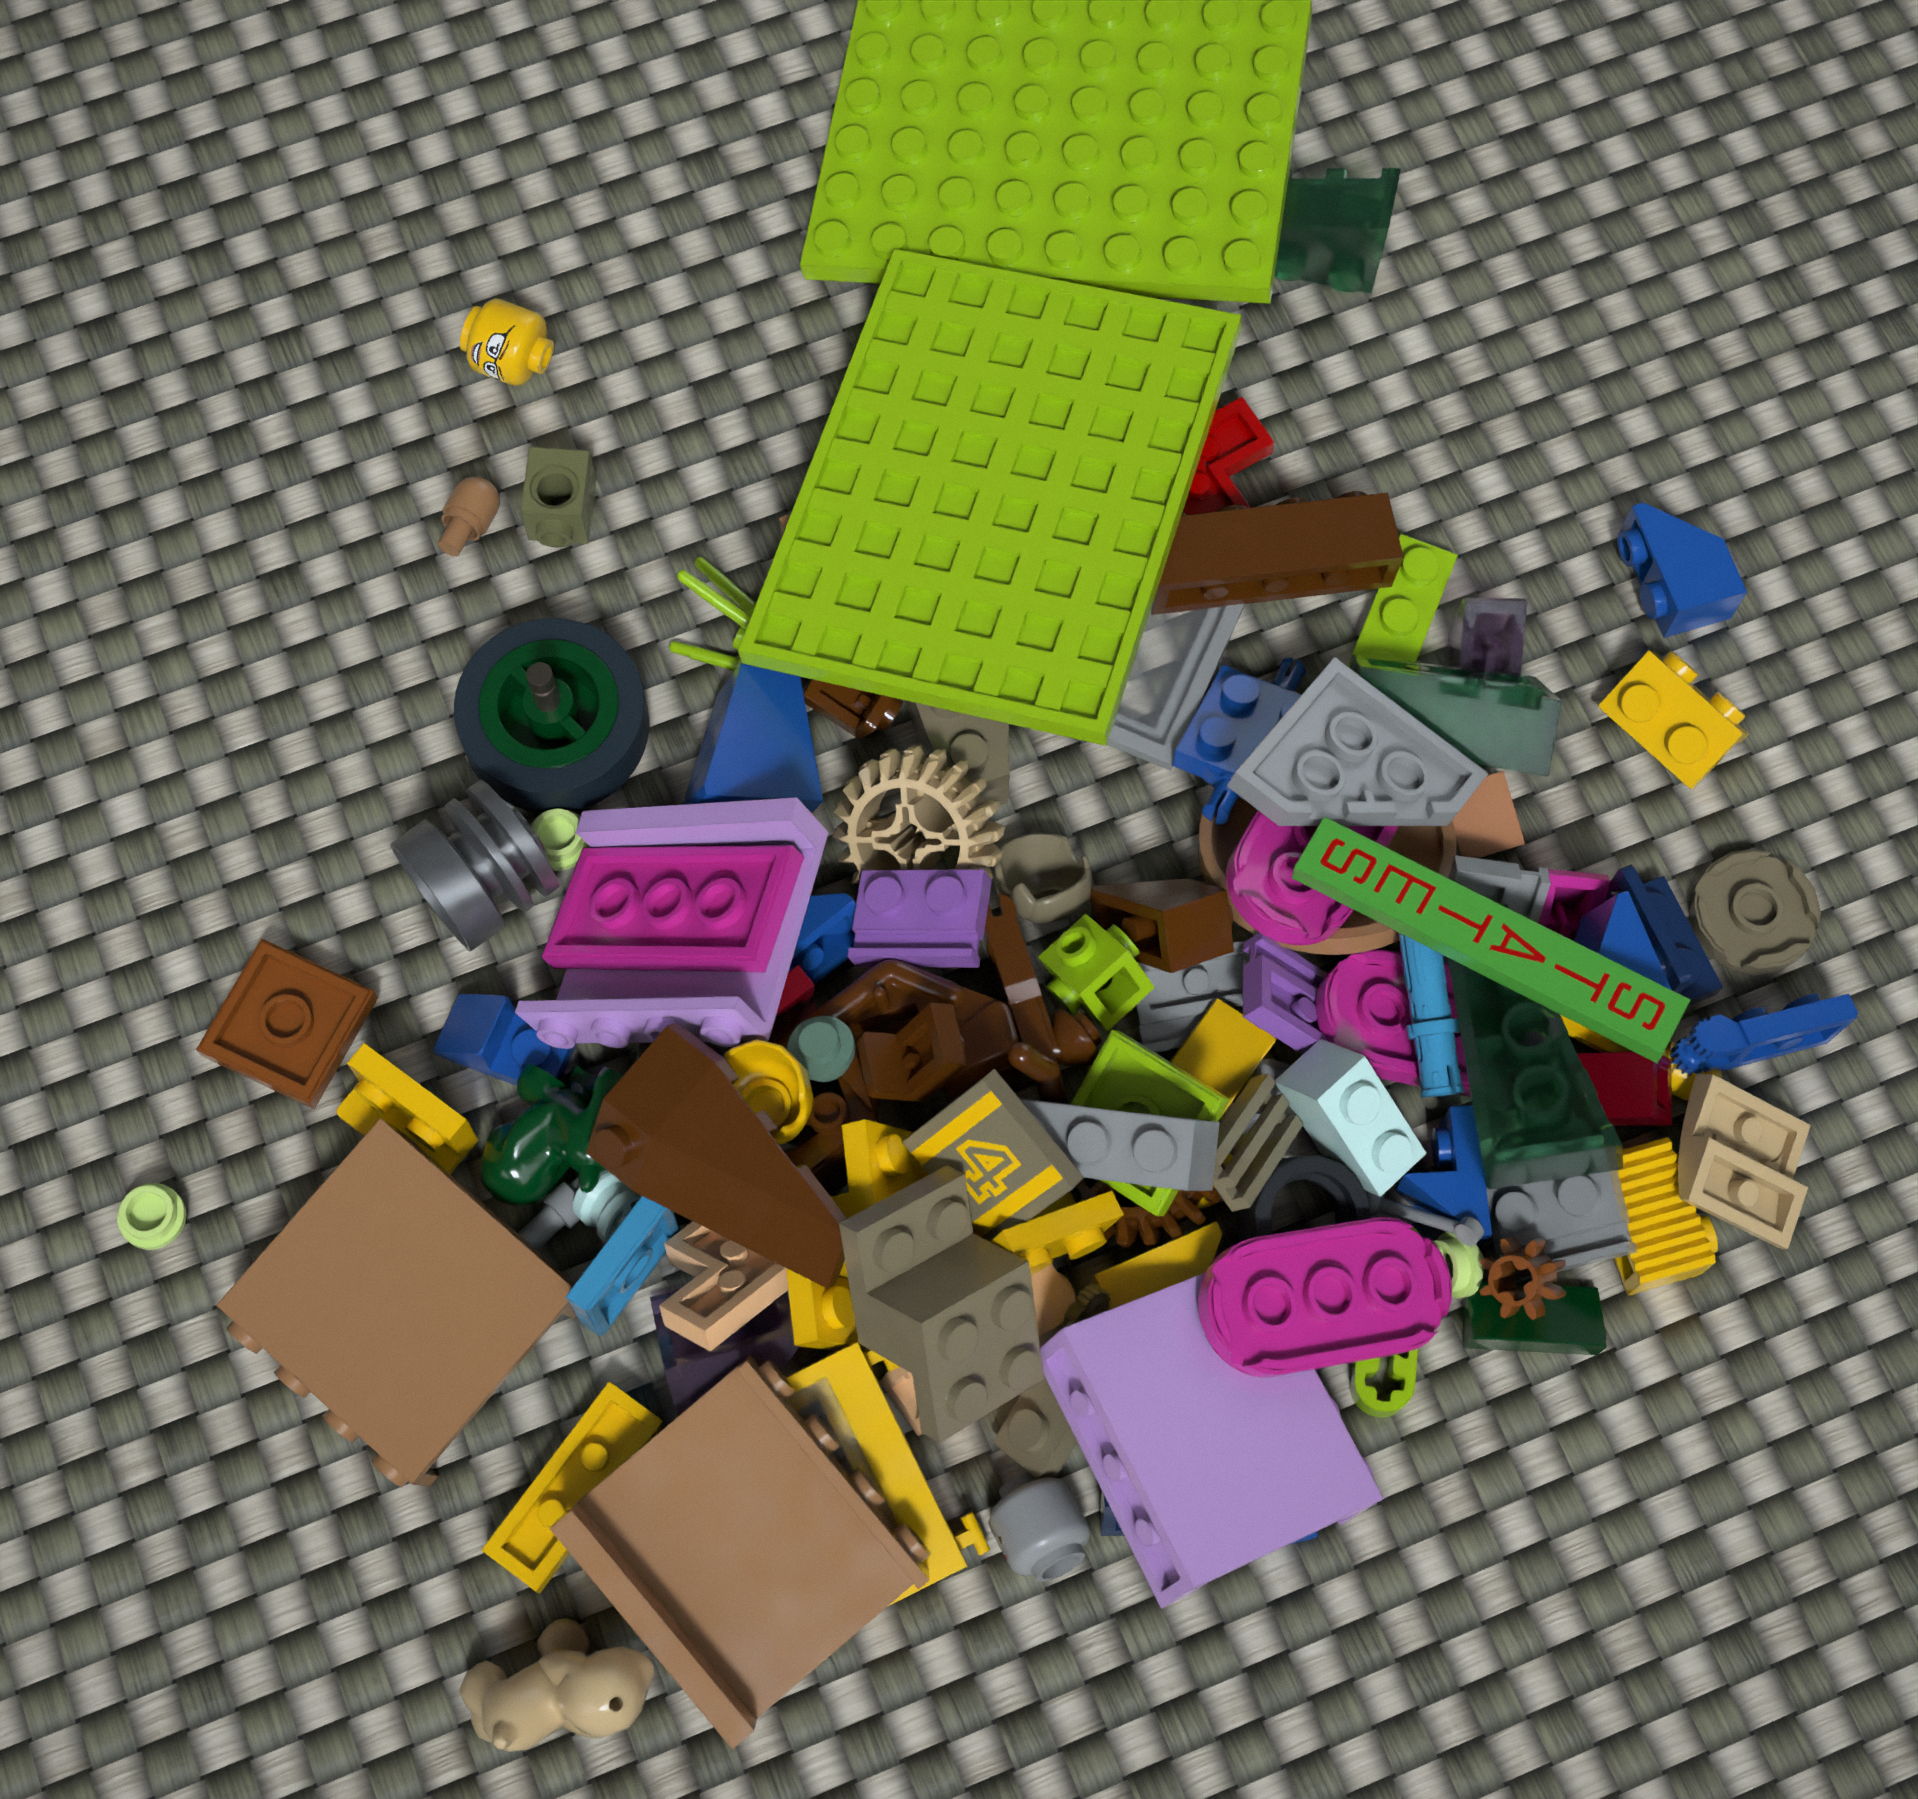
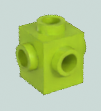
M1084 914L1038 956L1039 960L1054 978L1046 985L1054 998L1072 1015L1081 1008L1106 1031H1109L1155 988L1134 959L1140 952L1129 937L1114 924L1109 929L1104 930L1087 914Z

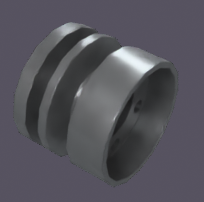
M482 779L466 790L472 805L479 815L477 818H474L464 805L455 798L445 805L451 823L456 830V833L447 838L434 824L424 819L390 844L394 855L419 892L449 931L469 952L505 927L502 915L494 901L496 897L503 894L523 912L534 906L532 898L521 879L525 877L544 897L560 887L558 879L549 864L546 850L534 830L510 802L507 803L500 798Z

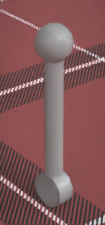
M1364 1190L1370 1202L1371 1214L1384 1211L1453 1233L1466 1246H1475L1484 1235L1482 1225L1472 1217H1463L1461 1221H1457L1386 1199L1383 1195L1379 1197Z

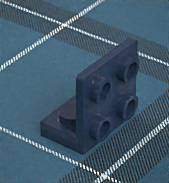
M1632 864L1618 869L1610 881L1606 901L1618 893L1629 892L1671 990L1690 999L1688 1006L1717 995L1723 986L1665 876L1643 884Z

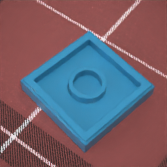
M642 1196L566 1295V1299L581 1324L600 1337L607 1333L666 1254L664 1243L680 1231L673 1211Z

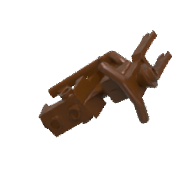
M999 894L1002 915L998 917L992 916V910L988 905L985 931L988 936V956L992 963L995 964L1008 1005L1003 1001L959 986L957 983L897 959L884 960L876 964L774 1042V1044L782 1045L787 1049L788 1040L795 1028L807 1019L816 1016H831L841 1020L849 1027L855 1040L854 1058L847 1071L838 1078L844 1099L835 1093H823L816 1097L813 1096V1107L804 1128L793 1140L786 1142L797 1147L785 1153L794 1165H807L830 1197L848 1184L842 1125L863 1119L880 1123L879 1106L882 1099L871 1098L867 1094L857 1047V1040L865 1032L897 1034L929 1003L953 1004L959 1033L965 1042L967 1065L939 1089L945 1093L949 1104L993 1069L998 1072L1007 1084L1019 1079L1024 1073L1036 1083L1040 1101L1068 1104L1058 1065L1062 1063L1064 1066L1093 1065L1099 1054L1096 1047L1102 1043L1099 1032L1091 1021L1079 1011L1071 1016L1065 1010L1058 1009L1053 1013V1024L1051 1025L1017 921L1016 905L1008 896ZM810 1080L812 1093H816L829 1082Z

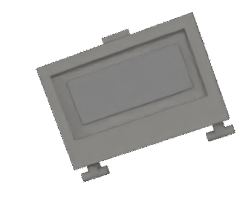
M1245 603L1152 615L1150 611L1107 745L1171 771L1175 750L1219 672V662L1244 609Z

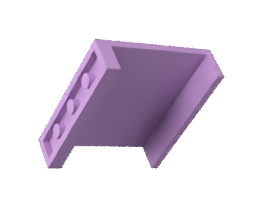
M798 798L582 811L575 833L590 847L793 845L802 854L804 860L766 972L566 969L556 1000L519 1001L515 1013L537 1031L536 1036L539 1040L550 1046L562 1049L573 1048L575 1043H600L612 1048H625L629 1043L653 1042L667 1025L675 1022L679 1023L702 1042H710L719 1046L734 1047L739 1045L740 1041H754L757 1039L769 1041L829 832Z
M1205 1273L1062 1328L1040 1348L1044 1376L1161 1609L1185 1598L1208 1582L1336 1522L1341 1525L1384 1499L1374 1481L1373 1472L1369 1464L1361 1457L1341 1419L1340 1410L1336 1402L1328 1395L1316 1370L1278 1377H1256L1231 1367L1214 1351L1204 1334L1198 1311L1199 1289Z

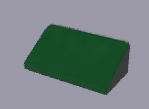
M1482 1281L1475 1294L1463 1298L1464 1348L1598 1355L1607 1348L1605 1324L1599 1291L1596 1287L1560 1286L1566 1291L1565 1297L1557 1300L1542 1298L1545 1306V1316L1531 1320L1526 1314L1524 1305L1520 1306L1519 1311L1515 1315L1507 1318L1501 1317L1500 1309L1502 1303L1493 1294L1489 1296L1480 1294V1290L1484 1286L1489 1285L1488 1282ZM1516 1283V1285H1517L1518 1287L1523 1286V1285H1526V1284Z

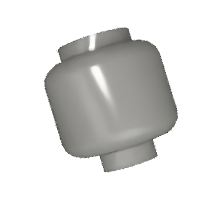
M1025 1473L1013 1478L1001 1487L999 1494L1002 1499L991 1510L988 1523L1009 1567L1016 1574L1034 1576L1038 1582H1046L1068 1573L1083 1561L1085 1557L1083 1548L1088 1543L1091 1529L1070 1488L1062 1479L1052 1477L1037 1479L1032 1474Z

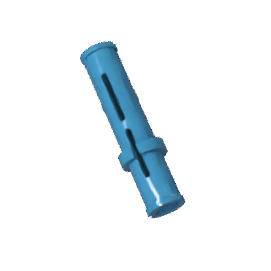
M1399 933L1400 951L1411 1025L1406 1026L1408 1040L1414 1039L1420 1074L1421 1098L1463 1093L1464 1088L1458 1066L1454 1034L1460 1033L1459 1021L1457 1018L1452 1019L1443 955Z

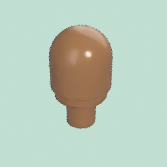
M469 477L460 481L455 486L443 507L441 520L446 529L437 543L438 547L446 554L459 556L467 540H478L481 535L487 532L500 506L498 491L491 482L481 477Z

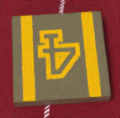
M995 1069L902 1142L928 1175L946 1165L965 1174L972 1228L979 1237L989 1242L1002 1230L1027 1222L1072 1190L1084 1178Z

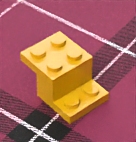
M866 1119L842 1125L849 1193L832 1196L831 1198L847 1219L928 1176L924 1168L902 1143L913 1132ZM845 1261L836 1284L829 1288H825L786 1268L794 1346L839 1351L857 1342L858 1336ZM861 1345L863 1352L870 1350Z

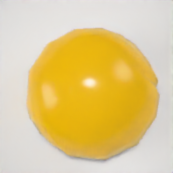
M757 1039L729 1049L724 1054V1059L739 1077L733 1086L755 1114L765 1110L778 1127L772 1133V1137L778 1145L793 1140L804 1128L813 1107L814 1099L808 1071L782 1045Z

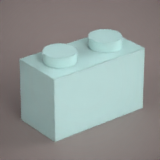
M1320 1039L1275 1080L1276 1086L1290 1103L1289 1106L1303 1122V1127L1322 1156L1343 1164L1359 1179L1363 1189L1381 1197L1427 1154L1364 1055Z

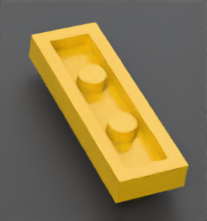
M609 1381L481 1551L540 1594L570 1554L550 1530V1527L562 1514L665 1427L664 1421Z

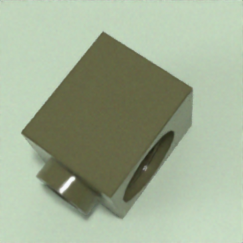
M529 447L520 509L528 540L538 541L545 546L556 548L566 547L571 543L589 544L597 481L590 451ZM564 496L570 498L566 503L559 506L547 505L551 499Z

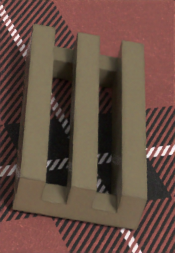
M1269 1073L1250 1079L1219 1125L1213 1185L1232 1212L1251 1207L1304 1125L1297 1114L1285 1115L1284 1112L1290 1103L1284 1094L1272 1096L1270 1091L1276 1083ZM1259 1109L1261 1111V1115L1259 1116V1118L1257 1119L1249 1133L1242 1135V1133L1244 1132V1130L1246 1129V1127L1248 1126V1124L1250 1123V1121ZM1233 1148L1234 1155L1223 1170L1221 1165Z

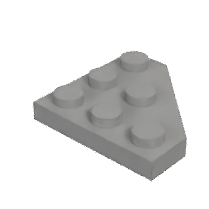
M1334 657L1239 767L1227 784V787L1278 826H1319L1324 817L1342 826H1448L1489 773Z

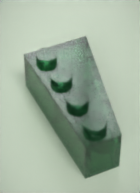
M1501 904L1502 906L1509 909L1507 904ZM1448 958L1488 1190L1624 1169L1622 1143L1612 1123L1609 1122L1587 1070L1584 1069L1573 1047L1561 1015Z

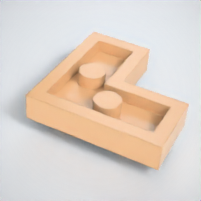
M691 1222L664 1243L669 1264L695 1277L659 1305L664 1326L710 1352L788 1291L785 1267L695 1222Z

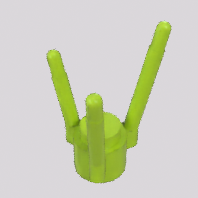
M698 557L695 559L696 568L739 607L686 570L678 571L677 579L741 626L732 645L733 648L738 650L756 603L705 558ZM672 641L669 644V650L672 653L728 670L736 671L742 663L740 658L698 646H691L677 641Z

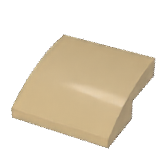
M1696 1074L1684 1116L1678 1158L1680 1200L1777 1248L1788 1249L1808 1187L1794 1181L1793 1177L1811 1125L1713 1074Z

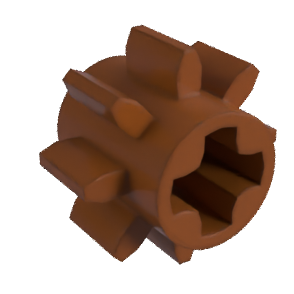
M1515 1236L1500 1240V1248L1504 1257L1489 1256L1480 1260V1264L1489 1270V1285L1484 1286L1480 1290V1294L1484 1296L1493 1294L1502 1303L1500 1316L1503 1318L1515 1315L1521 1305H1524L1526 1314L1531 1320L1545 1316V1306L1542 1298L1557 1300L1566 1295V1291L1556 1285L1557 1271L1566 1265L1565 1260L1552 1261L1548 1255L1543 1253L1545 1239L1542 1237L1531 1240L1524 1251H1522L1521 1245ZM1528 1268L1532 1274L1533 1281L1518 1287L1514 1281L1513 1274Z

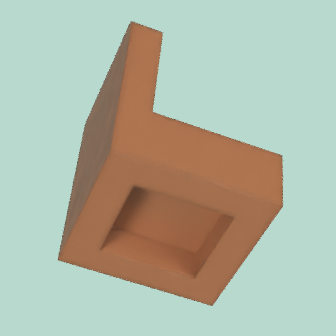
M1504 771L1487 775L1452 820L1461 856L1480 858L1525 844Z

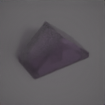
M1526 598L1462 599L1448 634L1452 713L1454 719L1516 720L1528 605Z

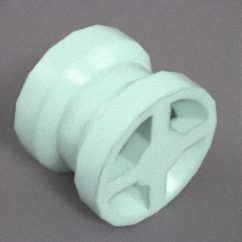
M608 1172L600 1176L598 1184L593 1191L585 1193L580 1188L578 1189L573 1201V1212L586 1226H597V1235L606 1244L642 1196L633 1192L613 1174Z

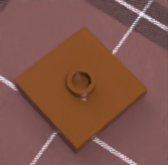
M261 938L196 1050L202 1057L315 1110L375 1005L378 996L374 990Z

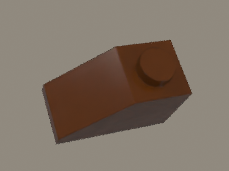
M1191 879L1105 884L1091 887L1090 900L1093 920L1104 930L1109 929L1113 924L1120 928L1140 952L1134 958L1136 962L1168 973H1174L1234 952L1231 929L1233 912L1228 903L1226 889Z

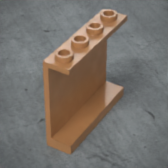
M381 1118L216 1305L233 1320L226 1329L239 1343L255 1354H258L262 1348L280 1363L279 1367L274 1371L275 1375L299 1396L306 1398L310 1392L329 1408L322 1416L323 1419L337 1433L350 1442H354L358 1437L364 1440L377 1452L376 1456L371 1460L372 1464L386 1478L399 1487H403L407 1481L412 1485L430 1487L439 1477L430 1467L561 1314L573 1319L576 1317L575 1312L566 1299V1295L575 1283L399 1128Z
M751 1355L569 1508L550 1527L553 1534L732 1750L755 1731L758 1717L914 1584L920 1589L929 1581V1569L923 1561L931 1555L925 1544L907 1523L902 1522L897 1528H894L878 1509V1506L885 1501V1498L865 1472L858 1467L853 1473L849 1474L833 1455V1452L840 1447V1444L827 1426L814 1413L804 1420L787 1400L795 1393V1390L781 1371L770 1360L759 1366Z

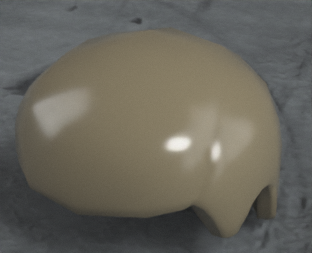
M1033 833L1012 838L1000 847L1004 852L1002 853L1001 860L994 866L998 897L999 894H1002L1013 900L1019 918L1026 919L1032 923H1052L1068 919L1089 901L1092 885L1089 859L1085 855L1081 856V861L1078 860L1071 849L1067 837L1059 834Z

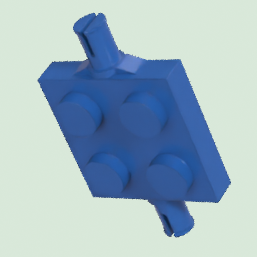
M1293 658L1283 659L1272 682L1261 680L1225 665H1222L1175 750L1172 765L1203 778L1215 788L1207 804L1202 809L1203 815L1212 822L1218 810L1215 823L1224 824L1227 822L1237 799H1243L1227 787V784L1239 767L1301 697L1300 694L1294 692L1301 678L1306 673L1305 666L1299 660L1296 661L1291 671Z

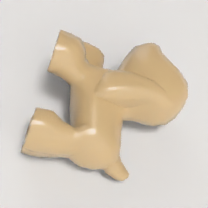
M567 1618L558 1619L551 1623L538 1639L537 1649L542 1656L538 1662L522 1669L508 1679L505 1672L491 1662L484 1661L476 1664L466 1673L459 1692L464 1704L471 1711V1722L476 1735L480 1739L493 1743L500 1750L504 1749L508 1752L529 1749L561 1727L577 1735L595 1739L611 1736L629 1728L642 1712L654 1677L653 1663L649 1657L640 1651L626 1646L602 1649L586 1657L585 1654L588 1651L590 1642L582 1626L574 1620Z

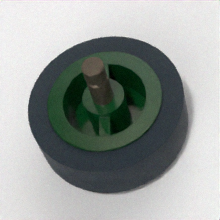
M560 618L537 619L517 624L500 632L487 641L473 655L462 672L455 692V726L471 768L478 779H482L500 798L524 810L544 813L551 809L576 811L600 802L618 790L632 775L644 754L648 741V707L642 682L634 662L623 647L612 637L591 625L579 621Z

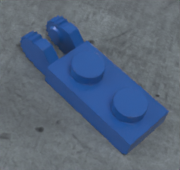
M1815 993L1798 998L1786 1005L1783 1010L1769 1014L1765 1007L1745 1011L1733 1019L1719 1014L1711 1016L1707 1020L1704 1018L1701 1022L1698 1021L1688 1032L1690 1037L1686 1035L1674 1044L1675 1046L1671 1049L1672 1054L1670 1057L1673 1058L1672 1064L1677 1065L1676 1070L1680 1069L1682 1074L1688 1073L1689 1077L1693 1073L1700 1074L1702 1071H1724L1825 1045L1853 1022L1859 1013L1849 994L1822 1000L1820 995Z

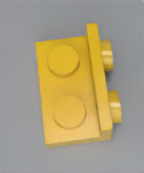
M363 1043L347 1062L359 1083L339 1105L336 1112L341 1120L361 1135L365 1136L381 1118L399 1128L450 1174L479 1141L467 1119L367 1044Z

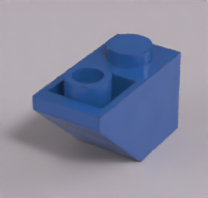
M1644 502L1631 507L1617 536L1618 550L1624 564L1628 567H1633L1641 585L1640 600L1643 610L1649 619L1656 620L1663 638L1731 619L1745 597L1747 590L1724 539Z

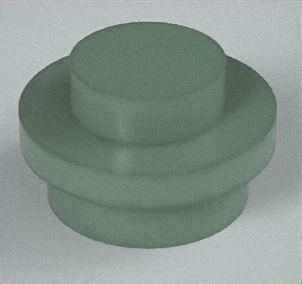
M816 1016L807 1019L795 1028L788 1040L787 1050L808 1071L810 1080L829 1082L842 1076L849 1068L855 1055V1040L849 1027L841 1020L831 1016Z

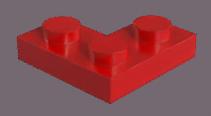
M1243 397L1225 405L1214 413L1183 509V513L1187 515L1216 512L1220 508L1229 505H1243L1250 508L1230 479V476L1271 455L1275 442Z

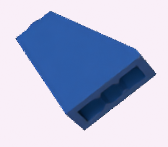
M741 663L716 696L683 805L798 798L813 813L823 802V796L800 676Z

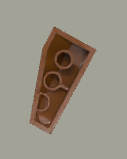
M675 1022L667 1025L603 1098L586 1153L633 1192L825 1288L835 1285L845 1261L839 1223L846 1220V1216L807 1165H794L772 1137V1133L778 1127L765 1110L755 1114L733 1086L739 1077L729 1063L679 1023Z

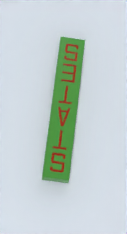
M1326 817L1321 821L1294 867L1292 879L1655 1063L1659 1062L1690 1002V999Z

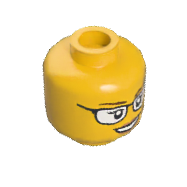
M494 298L485 303L482 308L475 306L469 312L461 331L460 349L466 352V358L472 370L513 386H521L532 377L534 372L541 375L546 371L552 358L554 342L547 339V326L542 315L505 300Z

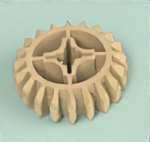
M921 744L912 745L904 751V754L898 748H892L884 752L880 756V760L870 759L859 768V776H854L846 782L843 792L847 798L841 800L833 812L845 822H842L835 828L832 837L848 843V847L840 853L838 862H854L858 870L853 874L851 884H860L862 870H936V862L941 859V851H945L951 845L960 846L959 858L954 870L984 869L992 880L994 872L990 867H994L1001 860L1002 853L1004 852L994 842H997L1004 835L1006 826L989 820L999 810L1000 801H983L980 793L986 788L987 779H976L973 783L967 780L964 776L968 771V761L960 760L950 768L947 766L946 749H936L927 758ZM900 788L901 801L896 804V813H893L887 819L879 818L880 804L885 792L890 789ZM910 824L917 826L916 832L913 829V825ZM922 832L927 840L920 837Z

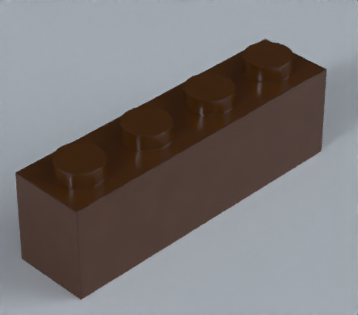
M1352 491L1341 494L1334 499L1307 501L1303 498H1290L1272 506L1247 508L1243 505H1229L1211 513L1187 515L1182 512L1152 604V615L1392 587L1404 557L1388 492L1367 495L1362 491Z

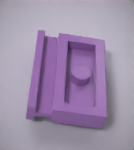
M984 869L862 870L852 930L855 933L853 948H849L847 957L856 967H874L884 960L897 959L916 967L979 968L980 957L977 954L979 940L984 938L992 883L991 878Z
M1261 933L1244 942L1243 951L1250 954V962L1243 965V1018L1297 1050L1302 1055L1320 1039L1327 1041L1325 1035L1320 1032L1315 1008L1318 988L1327 973L1294 951L1282 947L1275 940Z

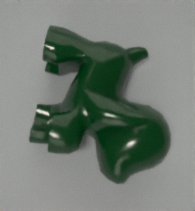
M528 1063L517 1079V1093L531 1107L518 1115L514 1122L495 1126L487 1135L481 1156V1182L486 1190L495 1199L508 1205L532 1204L544 1197L571 1166L579 1173L580 1190L585 1193L593 1191L598 1184L600 1176L609 1171L590 1157L586 1151L602 1100L623 1075L604 1066L598 1076L595 1077L580 1067L574 1066L565 1084H563L547 1071Z

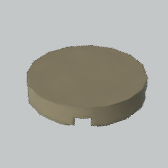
M1752 849L1731 852L1708 867L1692 890L1689 917L1697 939L1710 957L1729 970L1750 975L1777 973L1795 963L1804 955L1815 938L1816 929L1819 927L1821 909L1814 886L1803 871L1790 861L1786 860L1783 863L1777 858L1770 857L1771 853Z

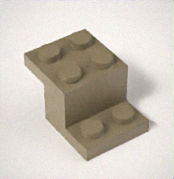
M946 1165L839 1223L858 1342L912 1373L921 1433L941 1443L1044 1380L1029 1261L973 1234L964 1173Z

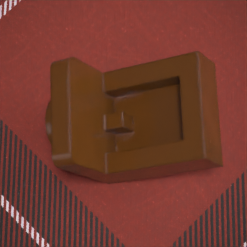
M813 679L809 680L803 690L807 706L859 740L872 733L876 728L884 732L895 719L903 704L901 699Z
M929 1003L897 1034L865 1032L857 1040L866 1090L871 1098L926 1102L967 1065L965 1042L959 1033L953 1004Z

